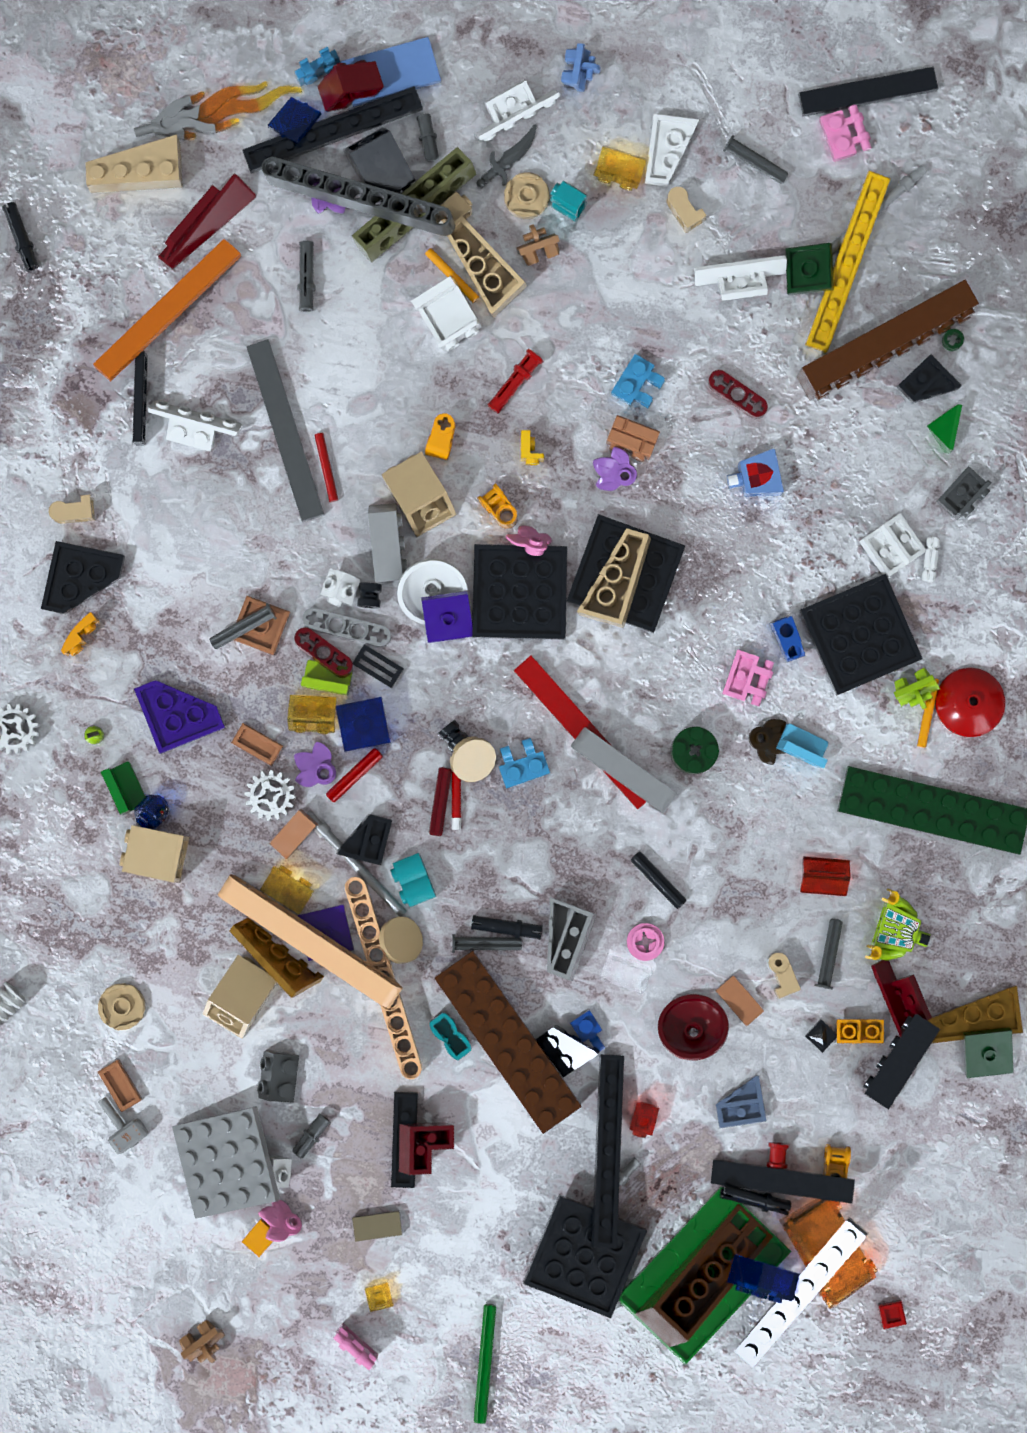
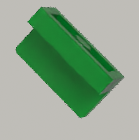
M130 762L101 771L120 815H125L148 804V800Z

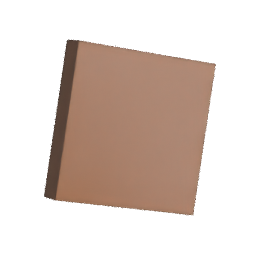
M246 596L237 622L266 607V602ZM270 604L277 619L274 620L272 618L236 638L234 641L274 656L291 612Z

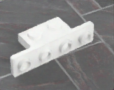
M525 80L515 84L484 102L494 123L476 132V138L488 141L494 138L499 130L503 128L508 130L517 124V120L523 117L528 119L537 113V109L543 106L547 108L557 102L556 99L560 97L559 92L552 90L535 100Z
M783 255L696 267L694 269V282L696 286L718 283L722 301L767 295L768 288L765 277L786 274L787 259Z
M164 400L153 401L148 407L149 413L170 418L166 440L211 451L213 448L216 431L237 436L242 429V424L237 423L234 419H221L214 417L209 412H195L189 407L173 406Z

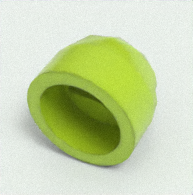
M90 726L85 730L84 737L88 743L96 745L102 742L104 732L98 726ZM96 731L99 732V735L88 738V734Z

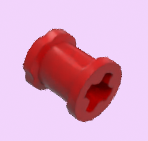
M768 1142L770 1157L766 1166L787 1169L786 1151L789 1148V1144Z

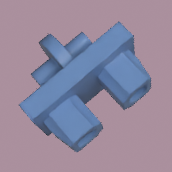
M577 43V48L566 49L565 62L567 64H574L573 71L564 70L561 77L564 85L574 87L578 92H584L586 80H592L593 74L600 73L601 69L599 65L595 64L596 57L590 56L591 52L585 49L584 44Z

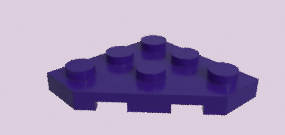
M157 680L134 688L159 754L226 728L218 707Z

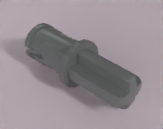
M421 114L417 116L421 135L419 141H422L425 159L427 161H434L439 158L435 140L437 134L433 131L431 114Z
M319 1113L308 1130L305 1129L303 1131L305 1134L293 1148L292 1152L297 1157L304 1158L314 1143L320 1141L318 1138L331 1122Z

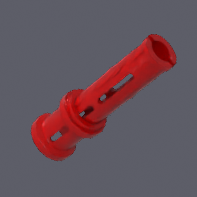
M527 349L525 351L526 355L519 364L514 365V372L487 404L497 414L500 413L525 380L531 379V374L536 367L544 362L532 350Z

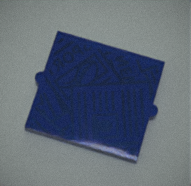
M290 97L267 126L269 129L279 133L282 138L286 137L299 143L322 114L320 111L310 107L307 102L302 103Z

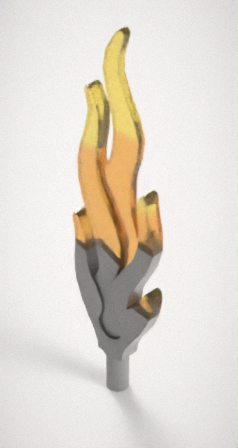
M264 81L257 86H231L217 91L197 107L184 110L205 97L204 92H199L196 95L173 101L155 119L151 120V124L136 127L134 131L136 137L150 133L167 137L177 134L179 140L196 139V134L186 130L204 133L222 132L240 123L238 118L218 123L224 118L241 113L261 112L282 95L302 93L303 91L301 88L294 86H280L256 99L236 100L240 96L260 93L268 84Z

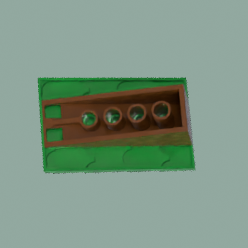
M722 1186L710 1196L643 1270L624 1288L618 1300L684 1365L695 1356L792 1252L742 1203L720 1199V1189Z

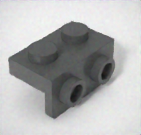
M968 466L936 502L956 520L961 516L966 518L975 509L972 504L977 499L982 501L990 492L988 487L991 482L989 480L985 481Z
M264 1051L260 1061L261 1078L257 1085L258 1097L260 1099L294 1103L299 1055Z

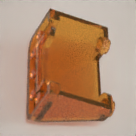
M815 1199L779 1220L805 1267L812 1262L845 1223L839 1211L843 1209L840 1202ZM858 1245L820 1289L819 1294L827 1307L832 1309L876 1278L874 1273L878 1270L872 1259H866Z

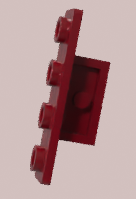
M881 960L871 965L900 1037L905 1031L902 1025L909 1015L914 1017L915 1014H918L927 1021L932 1018L914 974L896 979L889 961Z

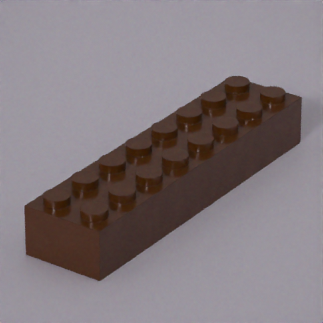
M965 279L803 366L797 375V379L808 399L816 398L819 401L828 396L833 388L836 387L839 390L847 386L853 377L856 376L858 379L870 373L869 370L875 365L880 368L889 363L894 355L897 354L898 357L903 356L910 351L914 344L917 343L918 346H921L931 340L930 337L935 335V333L941 335L950 330V327L955 322H958V324L966 322L975 313L974 309L978 306L979 302Z
M474 950L434 977L542 1134L582 1107Z

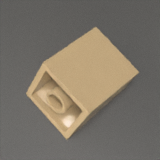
M422 451L410 456L406 461L389 468L381 474L416 537L457 515L446 490Z
M131 825V830L127 829L124 843H128L126 853L122 852L120 858V866H123L122 872L180 883L190 837Z
M237 955L207 1000L203 1015L243 1039L277 982L265 969L262 970L257 967L253 960Z

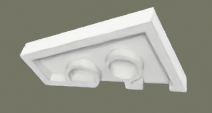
M654 114L645 184L668 186L699 123V119Z

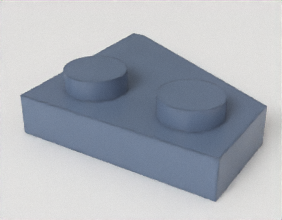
M755 1076L715 1105L719 1129L766 1122L759 1076Z

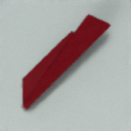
M235 173L221 191L212 185L169 235L165 242L167 247L158 258L168 267L174 269L256 198L255 193Z

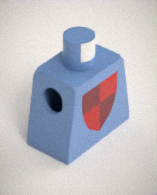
M775 449L740 461L738 463L739 473L727 475L729 489L742 486L744 497L780 496L784 492Z

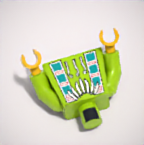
M889 888L886 889L890 892L889 898L882 897V901L886 903L883 905L871 945L866 946L872 950L870 956H865L866 959L893 960L903 957L906 952H912L914 944L927 947L930 941L931 934L919 930L921 920L917 919L918 915L915 909L907 900L899 896L898 892Z

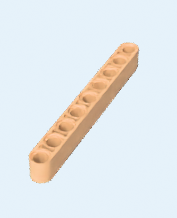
M230 874L219 891L218 896L222 900L378 1004L391 1008L403 987L399 983L241 878Z
M352 877L345 884V892L367 963L379 971L388 972L390 978L396 981L391 962L385 956L387 954L384 952V949H381L379 944L381 929L367 884L360 877ZM357 880L362 884V891L359 894H353L350 891V884L353 881ZM360 903H365L369 907V913L365 917L357 913L356 909ZM366 926H373L376 929V936L373 939H367L364 936L363 931ZM378 948L382 950L383 958L381 961L376 962L371 959L370 953L372 949ZM399 993L396 1005L391 1006V1008L380 1006L400 1071L405 1078L415 1079L422 1071V1063L401 994ZM395 1016H399L404 1020V1026L400 1029H395L391 1025V1019ZM399 1040H409L411 1043L410 1050L406 1052L401 1051L398 1048ZM415 1062L418 1066V1071L415 1074L407 1073L405 1070L406 1063Z

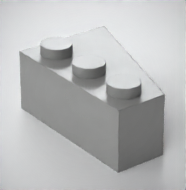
M397 503L370 505L368 520L375 582L400 580L403 573L407 570L406 559H402L401 550H405L404 536L399 535V527H403L402 514L397 513Z
M550 897L547 972L573 981L597 914Z

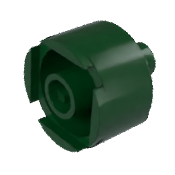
M698 726L686 728L677 734L672 741L670 748L671 760L681 772L692 775L701 774L715 764L719 754L718 742L714 735L704 728ZM690 745L699 747V756L695 754L691 756L689 754L691 751Z

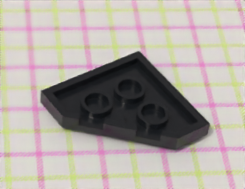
M56 541L41 609L60 614H67L121 579L125 555Z

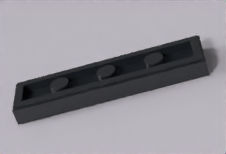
M144 350L135 358L133 443L136 446H144L146 436L148 355Z
M394 1092L391 1187L415 1188V1175L399 1172L400 1124L417 1123L418 1092Z

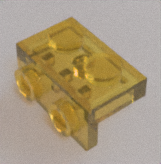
M603 145L593 175L597 176V180L607 184H610L611 181L620 184V188L632 191L633 188L638 189L647 159Z

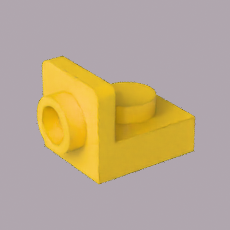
M521 430V462H525V465L536 466L539 465V462H544L543 453H530V451H535V437H530V430Z

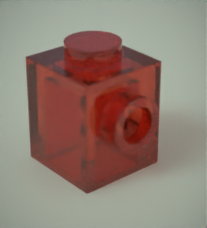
M635 1100L628 1126L629 1130L633 1131L632 1135L641 1138L653 1135L659 1112L658 1106Z

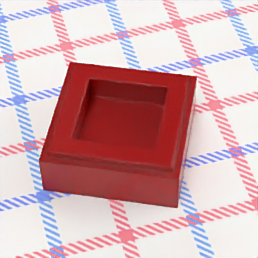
M901 1300L877 1304L883 1329L907 1325Z

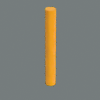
M432 248L426 251L425 255L447 277L451 276L455 279L462 293L472 303L478 300L479 296Z
M937 691L932 692L933 698L925 702L927 708L923 712L917 747L926 748Z

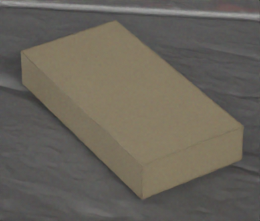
M399 1211L352 1217L355 1242L402 1235Z

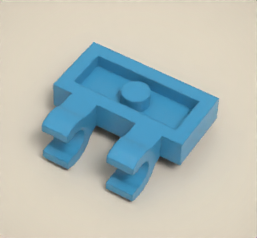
M325 47L319 51L320 58L310 63L307 58L299 62L300 68L294 72L300 86L313 84L318 80L319 76L325 73L329 74L333 66L340 63L335 49L329 52L328 47Z
M634 354L611 391V395L629 406L632 405L633 401H636L642 406L649 408L653 397L640 390L646 381L660 389L665 382V378L652 372L655 365Z
M531 738L522 741L527 757L519 760H513L509 746L500 749L505 764L499 766V770L506 789L550 773L543 751L535 752Z

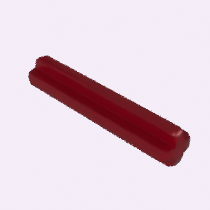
M439 767L429 827V834L433 836H442L452 775V769Z

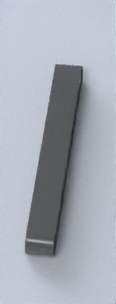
M269 157L262 163V172L272 186L441 236H448L455 230L456 225L451 211L444 206L276 157ZM320 182L318 185L312 186L314 183ZM341 188L338 192H333L335 189ZM362 194L361 197L354 198L356 195ZM383 200L381 204L375 205L376 202ZM399 207H404L401 211H396ZM426 213L423 217H418L419 214ZM443 219H448L445 223H439Z

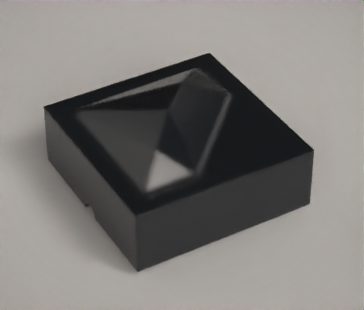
M820 1019L805 1037L823 1053L837 1038V1034Z

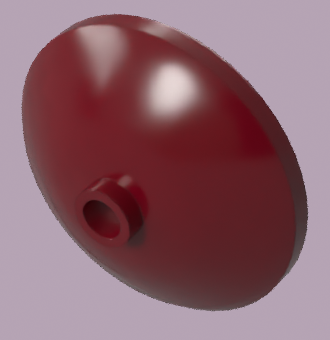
M690 994L674 999L663 1009L658 1020V1034L662 1045L672 1055L684 1060H702L714 1055L723 1047L728 1037L729 1023L724 1009L716 1001L703 995ZM693 1032L698 1033L695 1037L690 1036Z

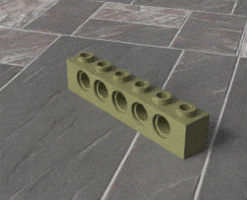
M456 147L402 194L441 205L477 174L472 161ZM399 207L396 211H401L404 207ZM421 213L418 217H423L426 213ZM374 216L352 235V238L357 248L372 263L414 227Z

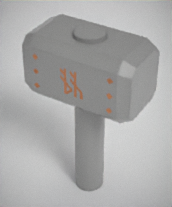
M106 1097L98 1101L101 1108L118 1130L108 1139L109 1144L118 1155L124 1153L129 1148H133L141 1139L147 1136L148 1130L139 1118L132 1120L126 1125Z

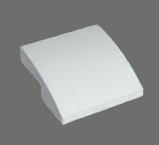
M900 513L859 541L881 574H886L887 578L926 552V549Z

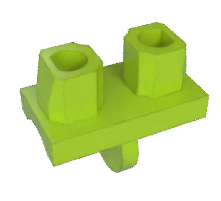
M922 668L914 673L917 682L909 685L906 678H901L894 682L896 689L894 695L901 707L909 703L911 707L920 704L921 708L925 709L927 708L925 701L933 698L931 693L940 689L933 675H930L926 668Z

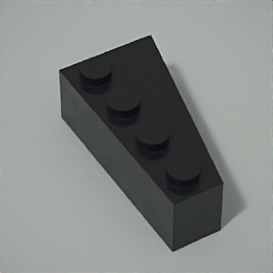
M915 1014L914 1017L908 1016L902 1025V1028L905 1029L901 1037L895 1036L889 1046L892 1049L888 1057L882 1056L876 1066L880 1070L875 1078L870 1075L863 1086L867 1089L864 1093L888 1110L940 1031L938 1027L918 1014Z

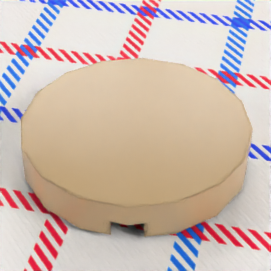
M530 172L520 173L510 179L504 191L505 205L515 217L533 219L546 210L550 200L549 188L539 175Z
M476 736L465 738L456 744L453 749L454 752L450 756L452 771L459 779L465 782H476L485 778L494 768L496 761L495 749L486 739Z
M398 916L390 919L382 926L379 934V944L390 961L397 964H405L415 960L421 953L423 936L420 928L413 920Z
M127 983L114 984L107 988L98 1002V1013L102 1021L110 1028L116 1030H128L136 1026L142 1020L146 1010L145 999L141 991Z

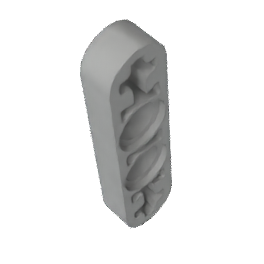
M317 608L307 609L303 614V623L311 630L377 647L387 646L391 641L390 630L383 625ZM317 613L316 616L324 620V615H328L325 621V629L321 628L323 624L320 622H314V625H310V620L307 617ZM334 618L342 621V628L338 631H333L329 627L330 621ZM356 624H361L365 628L364 634L360 637L352 634V627ZM369 626L373 627L372 632L374 633L384 630V635L387 636V639H382L380 643L377 642V637L370 635V640H366L369 634Z

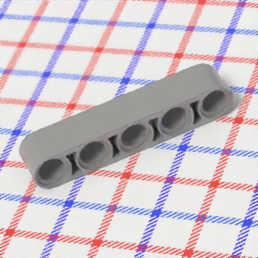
M585 727L571 744L574 750L662 813L666 811L677 796L676 792Z

